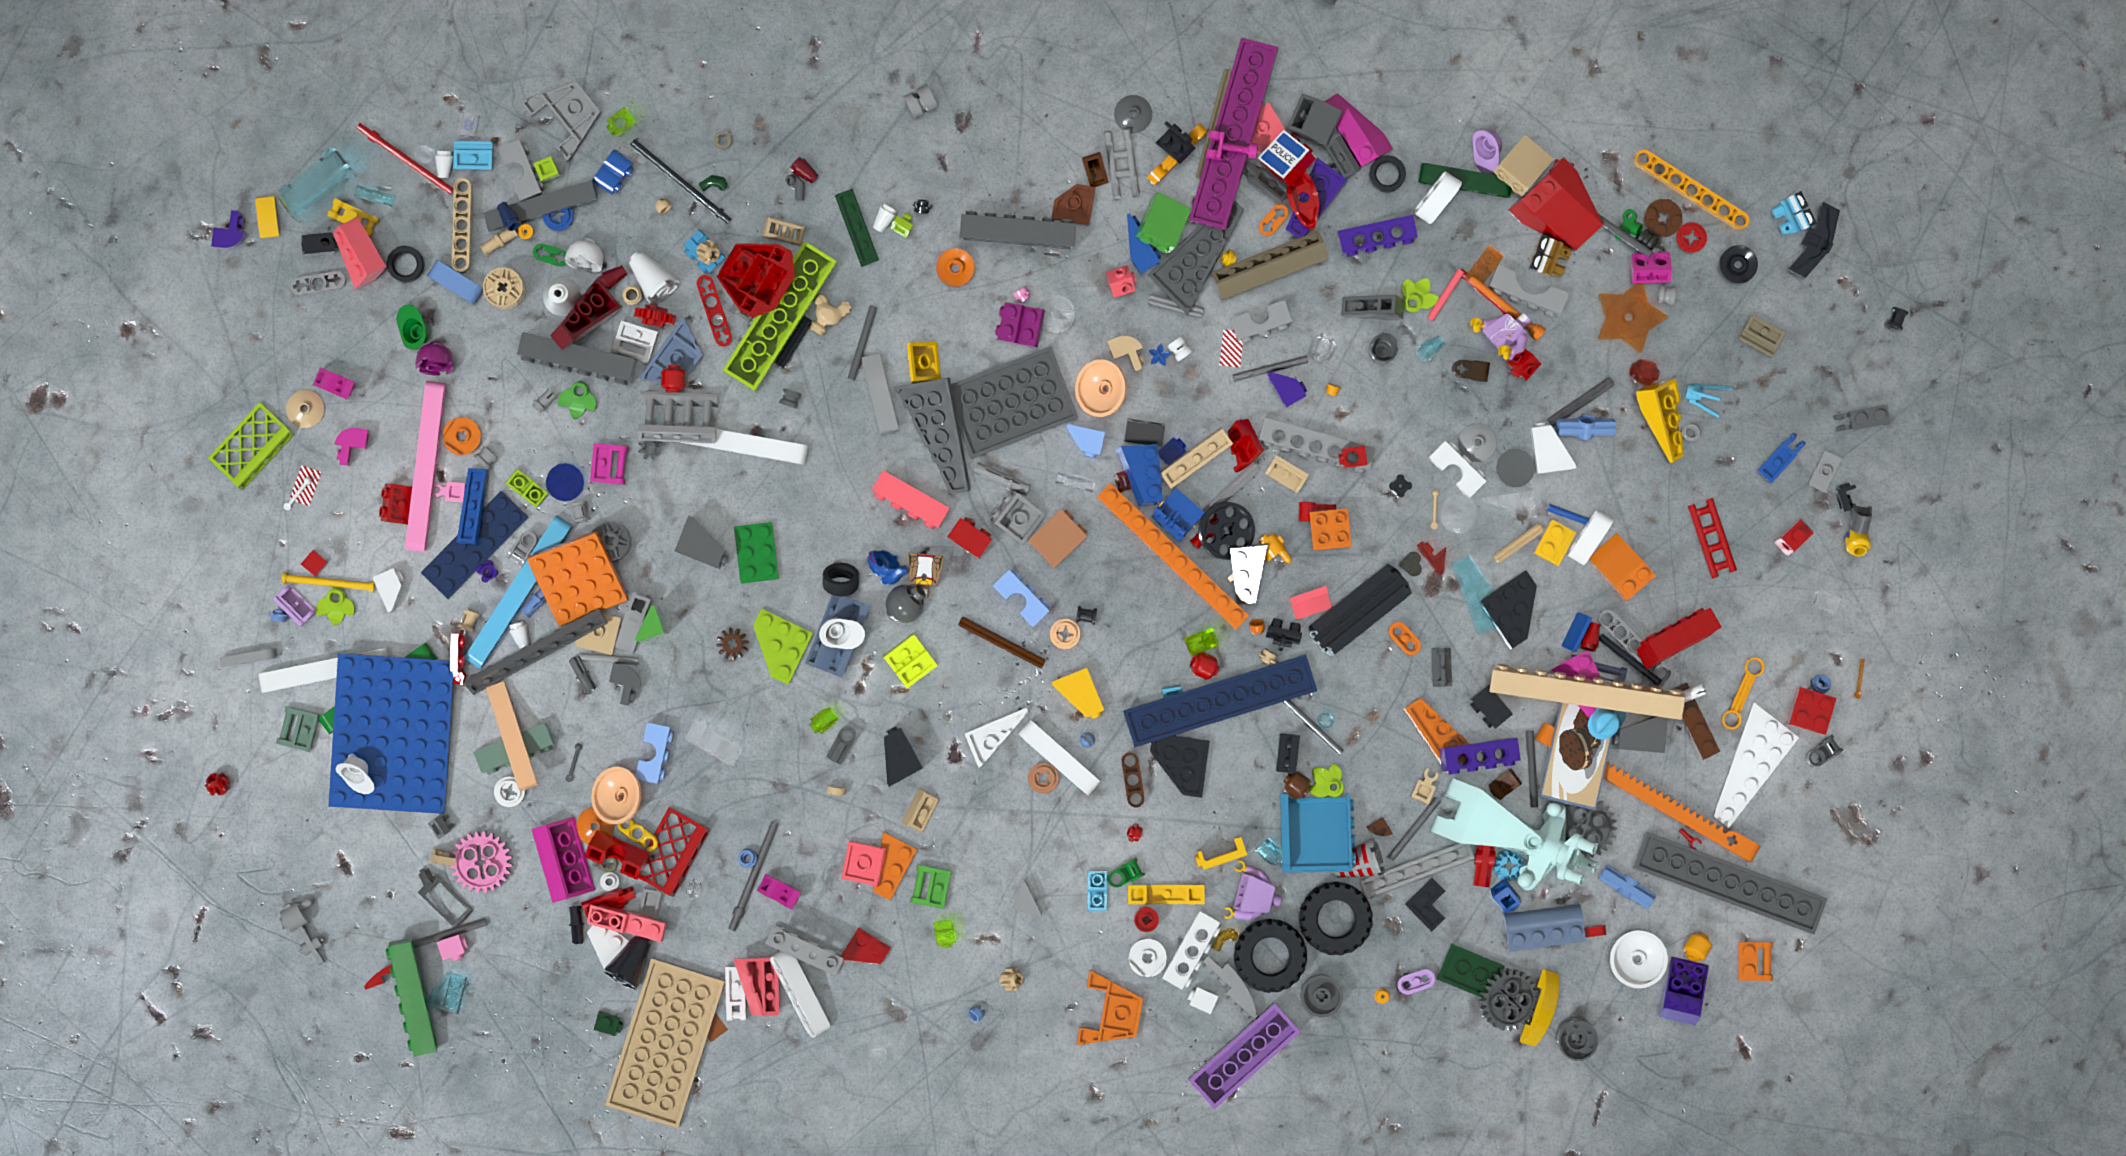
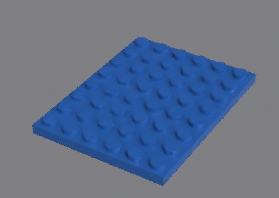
M338 653L328 807L445 813L453 671H450V660ZM350 754H354L368 764V776L374 783L373 792L362 794L353 790L336 772V766L344 763Z

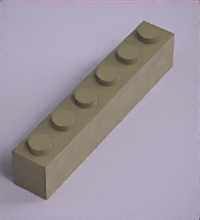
M1316 231L1211 273L1216 289L1221 299L1224 300L1329 259L1324 241L1319 231Z

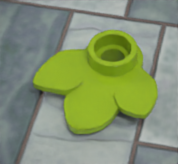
M1428 278L1421 279L1415 284L1411 280L1406 279L1402 285L1401 290L1405 297L1404 308L1408 312L1414 313L1421 308L1429 309L1438 301L1439 297L1437 295L1429 293L1430 281ZM1415 300L1416 306H1410L1409 301Z
M340 588L330 589L326 597L320 599L316 606V615L322 616L327 614L329 621L334 626L340 624L344 614L354 615L352 601L346 598L344 591ZM333 594H339L340 598L338 601L333 600Z
M1333 763L1328 770L1322 767L1313 768L1312 775L1316 783L1312 785L1309 791L1311 794L1318 798H1324L1328 795L1330 797L1342 795L1344 792V784L1341 781L1343 773L1339 766ZM1333 784L1337 785V789L1335 791L1331 790V786Z

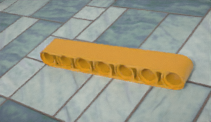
M1644 149L1638 151L1634 156V164L1639 169L1731 228L1742 230L1748 226L1750 220L1745 212L1652 152ZM1640 154L1647 156L1648 162L1646 164L1639 162L1638 156ZM1660 164L1663 166V174L1655 172V165ZM1672 175H1677L1680 178L1679 184L1675 185L1671 182ZM1688 185H1693L1696 188L1694 195H1690L1687 192ZM1705 195L1712 198L1711 205L1704 204L1703 197ZM1720 206L1728 208V215L1723 216L1720 214ZM1737 216L1744 218L1743 226L1736 224L1735 218Z

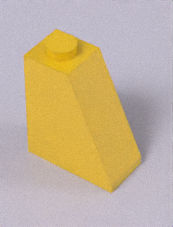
M1087 668L1051 682L1053 687L1086 718L1090 716L1092 720L1102 716L1101 712L1104 711V708Z

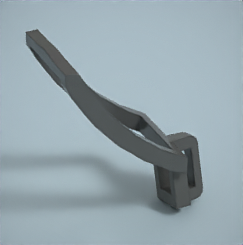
M423 868L419 870V877L424 886L417 893L456 929L473 910L438 876H433L429 869L425 870ZM437 882L467 909L454 923L425 896Z

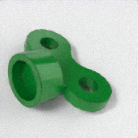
M1628 209L1623 213V224L1619 228L1627 234L1638 238L1642 233L1643 224L1636 221V212ZM1629 214H1632L1631 219L1627 218ZM1615 235V238H1616L1617 240H1619V241H1624V240H1622L1621 238H1619L1617 235Z

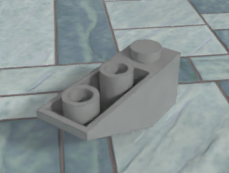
M632 593L615 648L631 654L634 653L637 644L635 638L649 611L652 599Z

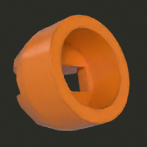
M1261 619L1250 621V632L1254 635H1257V633L1261 635L1265 629L1264 621Z

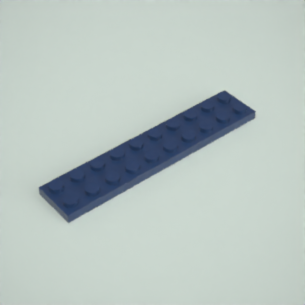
M1302 655L1123 710V714L1135 748L1317 692V688L1307 656Z

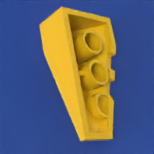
M1676 378L1650 384L1636 391L1640 410L1669 462L1673 463L1684 456L1682 432L1679 431V421L1682 418L1681 414H1678V403H1681Z

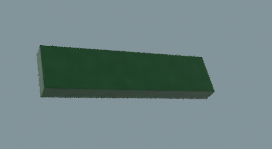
M853 189L836 194V201L861 267L879 261Z

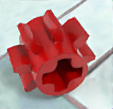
M212 773L207 777L205 787L211 796L215 793L221 796L228 791V784L230 782L224 773L220 775Z

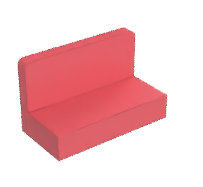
M1326 586L1289 598L1296 620L1332 608Z

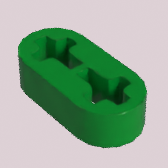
M541 243L534 247L533 256L537 260L557 267L566 265L565 260L557 263V259L552 258L553 254L559 256L560 253H563L565 258L566 252L564 250ZM544 247V251L550 253V255H542V258H539L537 250H541Z

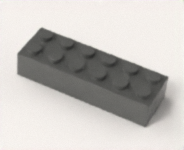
M966 211V214H961L960 240L1068 250L1075 249L1077 224H1074L1073 220L1062 219L1061 222H1054L1053 218H1042V221L1035 220V217L1023 216V219H1016V215L1004 214V217H997L996 213H985V216L977 215V212Z
M522 332L517 355L524 362L534 364L536 360L540 361L539 364L542 366L553 368V365L559 366L558 369L566 372H571L574 369L577 370L579 375L590 377V374H595L597 379L609 381V378L615 379L614 382L625 386L628 383H633L638 362L635 358L571 344L564 350H561L553 339Z

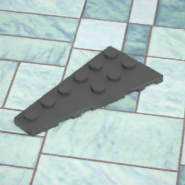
M1236 201L1234 202L1226 231L1200 224L1147 274L1187 316L1244 211Z
M950 377L895 386L894 388L900 394L905 409H908L912 422L924 445L928 447L933 462H936L940 475L950 494L970 491L971 488Z

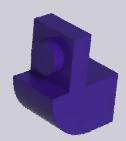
M231 210L229 229L213 228L211 247L234 249L243 243L247 233L240 231V227L242 228L244 224V216H241L242 213L240 211Z

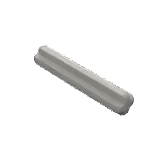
M1150 294L1149 304L1184 313L1170 298ZM1193 305L1189 315L1202 317L1204 308Z

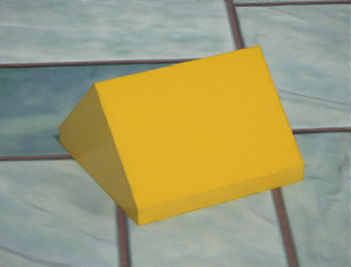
M937 342L907 343L911 383L941 379Z

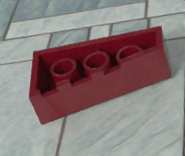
M596 278L550 336L561 350H564L611 319L621 306L602 282Z

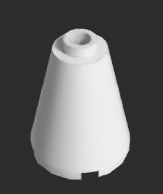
M636 252L630 257L629 265L650 305H656L655 301L658 299L664 301L677 289L676 283H680L679 279L646 253Z
M567 278L552 280L543 292V301L546 308L558 316H566L581 297L577 284ZM562 292L561 296L557 297V294Z

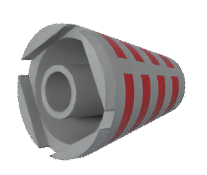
M1375 838L1352 848V853H1356V864H1352V871L1331 872L1337 878L1385 875L1384 866L1380 867L1383 858Z

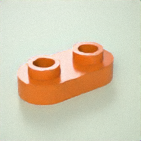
M1395 622L1390 625L1388 630L1390 638L1405 654L1415 655L1420 651L1421 643L1419 639L1404 623ZM1396 628L1401 629L1400 635L1394 633ZM1409 642L1414 643V648L1412 650L1408 649L1407 644Z

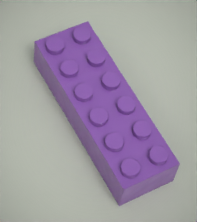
M1273 1002L1188 1080L1215 1109L1300 1033V1030Z

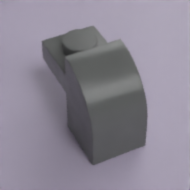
M613 663L609 682L624 685L620 704L629 706V703H633L635 691H632L633 687L641 689L640 677L631 667Z

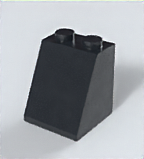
M897 726L886 731L887 735L884 737L886 774L889 787L924 768L902 728L898 729Z

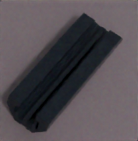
M1390 564L1385 565L1308 626L1312 640L1322 652L1334 656L1410 596L1412 592L1408 582L1398 569Z

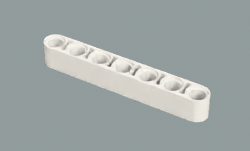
M715 429V443L680 442L805 465L808 446L719 429Z
M388 648L358 654L389 656ZM338 658L260 673L258 677L261 692L266 693L334 679L337 676Z

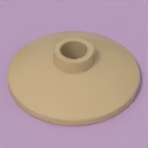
M310 390L295 392L289 398L286 405V413L289 420L300 428H310L317 425L325 412L324 402L321 397ZM303 405L308 407L306 412L301 411Z

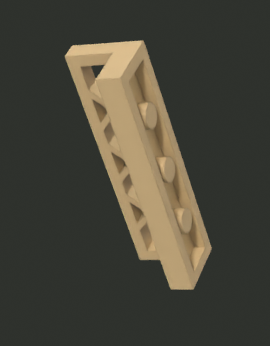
M1219 428L1161 470V476L1167 486L1173 488L1231 446L1233 443L1225 431Z

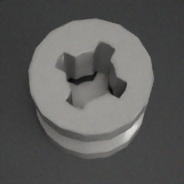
M1660 284L1658 303L1667 302L1669 305H1674L1676 286L1666 287Z
M483 446L482 451L474 456L487 470L490 468V464L498 459L486 446Z

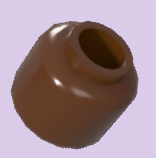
M1296 771V774L1288 773L1283 781L1285 784L1284 791L1297 800L1301 797L1304 799L1312 788L1310 785L1311 780L1299 771Z

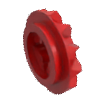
M1686 223L1679 228L1676 234L1677 244L1688 253L1698 252L1707 242V233L1698 223ZM1692 230H1694V237L1700 240H1693L1690 246L1689 239L1684 236L1690 235Z

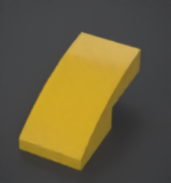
M275 195L256 197L260 238L279 236Z

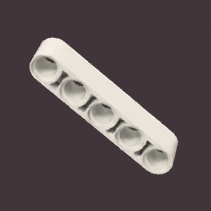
M1030 720L1018 733L1020 737L1087 796L1101 782L1033 721Z
M781 951L771 956L770 961L807 1033L812 1038H815L829 1029V1021L797 959Z

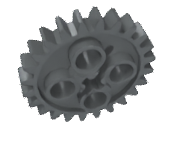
M1600 801L1597 804L1596 810L1593 811L1564 804L1566 807L1565 841L1570 839L1569 831L1572 828H1576L1580 835L1583 834L1584 829L1581 828V825L1586 824L1589 811H1592V816L1588 823L1591 829L1586 830L1584 839H1587L1590 834H1595L1597 836L1596 843H1598L1596 853L1601 855V848L1607 851L1606 844H1613L1609 840L1610 837L1616 838L1612 831L1618 829L1612 827V824L1616 823L1617 820H1611L1610 817L1614 815V812H1607L1610 806L1603 808L1604 801ZM1577 810H1583L1585 814L1584 819L1578 821L1575 818ZM1599 815L1602 817L1603 823L1597 827L1594 825L1593 819ZM1580 849L1581 853L1587 857L1588 852Z
M1507 968L1506 973L1503 970H1499V975L1493 973V980L1487 978L1488 985H1482L1486 990L1479 993L1484 996L1478 1000L1484 1004L1479 1009L1485 1011L1482 1016L1488 1018L1486 1022L1492 1024L1493 1027H1499L1502 1031L1505 1028L1508 1031H1512V1027L1519 1030V1024L1524 1026L1525 1020L1531 1022L1529 1015H1534L1533 1008L1537 1006L1534 1003L1539 999L1535 994L1539 990L1533 989L1536 983L1530 982L1532 978L1526 976V973L1519 972L1517 969L1512 971ZM1511 982L1512 986L1507 990V985ZM1499 988L1505 995L1509 996V1000L1498 991ZM1524 995V1000L1520 1003L1519 999ZM1499 997L1498 1003L1494 1004L1495 998ZM1511 1001L1515 1005H1517L1520 1008V1011H1518L1517 1008L1509 1002ZM1511 1009V1014L1507 1017V1012Z

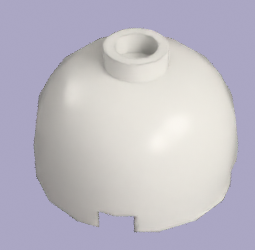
M584 238V240L575 241L569 246L565 255V263L577 270H580V267L588 268L587 272L589 273L601 271L604 255L602 249L595 244L593 239Z

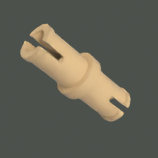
M506 229L499 234H494L492 239L480 245V247L487 256L497 248H503L505 243L518 236V232L516 229L513 231Z

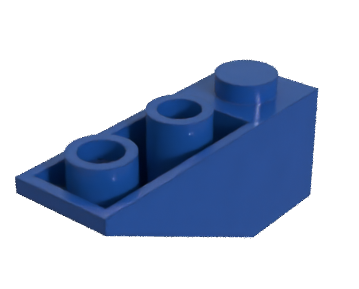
M1129 213L1127 214L1130 260L1139 274L1142 275L1160 263L1159 258H1161V255L1156 248L1152 249L1150 244L1143 243L1140 238L1136 237L1140 222L1135 215L1131 216Z

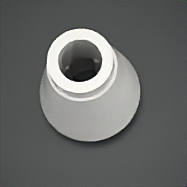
M437 150V155H435L437 173L440 178H449L454 157L451 150Z
M884 203L879 208L873 228L883 233L897 216V210Z
M523 620L509 624V632L519 646V649L521 650L529 646L530 640L527 624Z

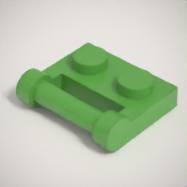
M917 865L916 870L918 873L910 903L944 909L951 871ZM925 872L931 873L926 899H921Z

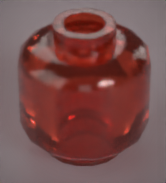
M1639 359L1632 363L1630 367V377L1637 384L1650 386L1659 378L1660 371L1653 361Z

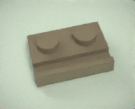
M1752 314L1738 339L1772 358L1786 333Z

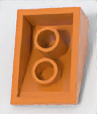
M1618 533L1614 534L1593 552L1589 558L1591 563L1624 601H1628L1656 577L1647 564Z

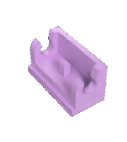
M291 585L286 586L273 598L301 627L316 614V610Z

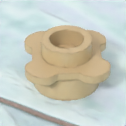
M1265 648L1262 652H1259L1261 661L1269 665L1276 663L1277 655Z

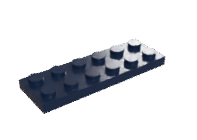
M500 491L483 508L477 545L459 544L456 536L424 568L421 574L449 600L476 572V567L482 566L529 517L503 491Z

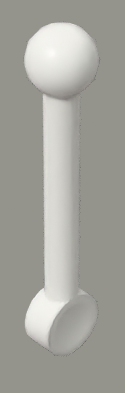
M306 477L304 479L303 485L299 488V490L295 493L291 500L288 503L284 504L283 507L285 510H290L292 507V503L303 491V489L307 485L311 484V479L309 477Z

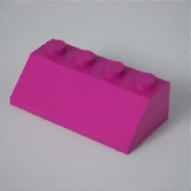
M574 817L531 829L552 903L595 891Z

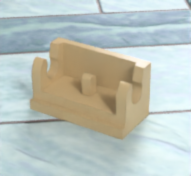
M1277 455L1265 472L1266 475L1296 493L1300 491L1309 474Z

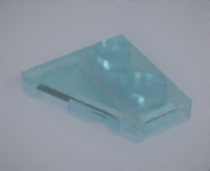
M447 972L442 981L432 990L433 992L428 996V1007L459 1014L467 976Z

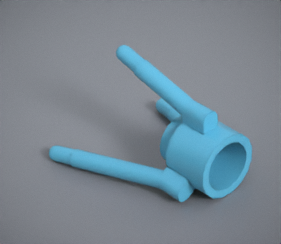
M1694 383V385L1689 384L1685 398L1689 399V403L1700 407L1717 418L1720 417L1718 413L1696 400L1700 401L1701 397L1720 401V397L1703 393V389L1733 390V387Z

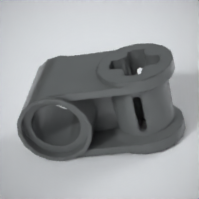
M1853 503L1849 516L1851 529L1856 533L1866 534L1868 533L1872 518V507L1856 506Z
M1833 734L1822 740L1806 754L1805 760L1809 766H1821L1843 751V748H1840L1833 739ZM1813 753L1819 755L1820 760L1818 763H1814L1811 760Z

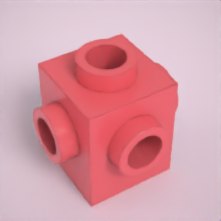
M1128 265L1106 272L1114 298L1136 291L1134 283H1137L1134 271H1129Z

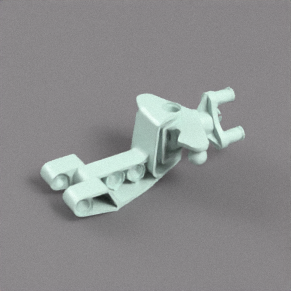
M1454 778L1451 779L1445 796L1459 801L1460 805L1454 819L1438 814L1431 832L1460 844L1503 847V849L1515 853L1529 855L1528 865L1520 868V876L1518 877L1519 886L1527 891L1533 890L1554 866H1557L1558 879L1568 880L1579 886L1583 884L1585 874L1572 869L1582 868L1593 874L1597 872V869L1592 868L1591 865L1599 868V862L1586 858L1580 849L1593 855L1597 850L1598 843L1584 839L1582 835L1577 833L1565 841L1566 807L1560 802L1549 803L1547 810L1542 814L1545 823L1540 830H1537L1531 824L1511 814L1484 790Z

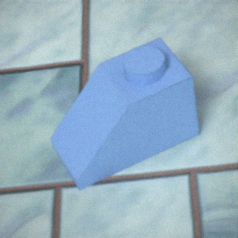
M1067 424L1068 432L1080 451L1085 452L1084 456L1095 458L1096 455L1100 456L1105 432Z

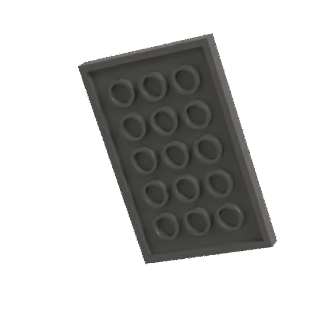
M1051 346L951 384L959 429L971 459L1078 418Z

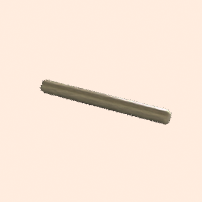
M1224 69L1196 174V178L1199 180L1206 161V150L1209 149L1211 144L1209 131L1215 130L1232 70Z

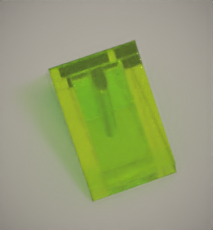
M1213 627L1184 638L1190 656L1219 646Z

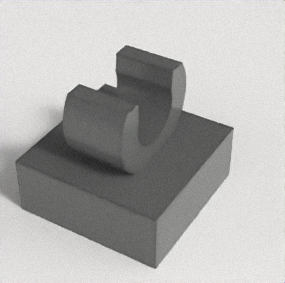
M439 815L428 823L437 839L449 833L450 829L454 826L453 823L446 825L444 822L449 817L448 815L443 817Z

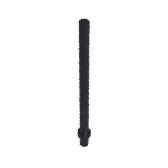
M636 139L630 143L634 149L714 213L715 218H720L727 225L731 222L732 218L724 213L723 208H718Z

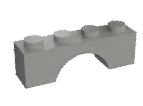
M1500 265L1496 266L1488 286L1499 296L1506 294L1514 302L1520 303V300L1526 302L1527 307L1537 310L1541 308L1545 310L1546 315L1551 317L1561 315L1569 295L1568 292L1553 286L1544 293L1529 294L1518 285L1516 272Z

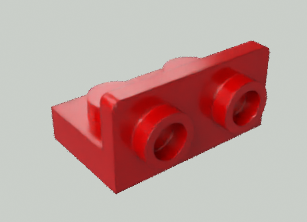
M385 483L381 492L383 503L379 509L381 522L408 525L412 486Z

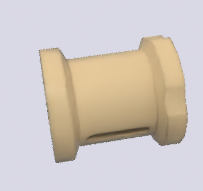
M464 609L463 619L457 627L474 633L473 628L480 614Z

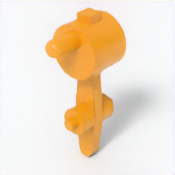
M1274 532L1269 536L1267 533L1258 540L1260 544H1269L1265 558L1267 562L1277 554L1281 556L1285 563L1292 561V558L1285 550L1286 546L1283 544L1285 540L1281 535L1278 537ZM1233 574L1227 578L1229 583L1234 580Z

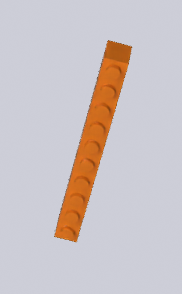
M1111 483L1097 496V499L1235 630L1249 617L1238 604Z

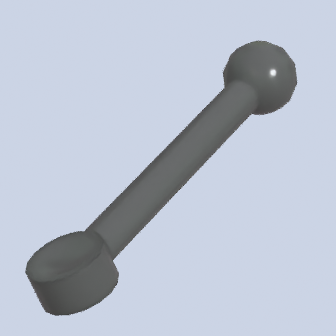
M580 743L575 744L576 750L574 753L569 775H567L565 778L567 782L573 781L572 775L577 761L578 753L582 749V745Z

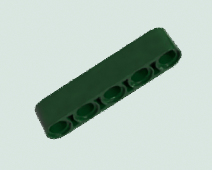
M1421 163L1419 183L1434 185L1446 171L1462 182L1459 190L1511 198L1512 188L1500 180L1497 175Z

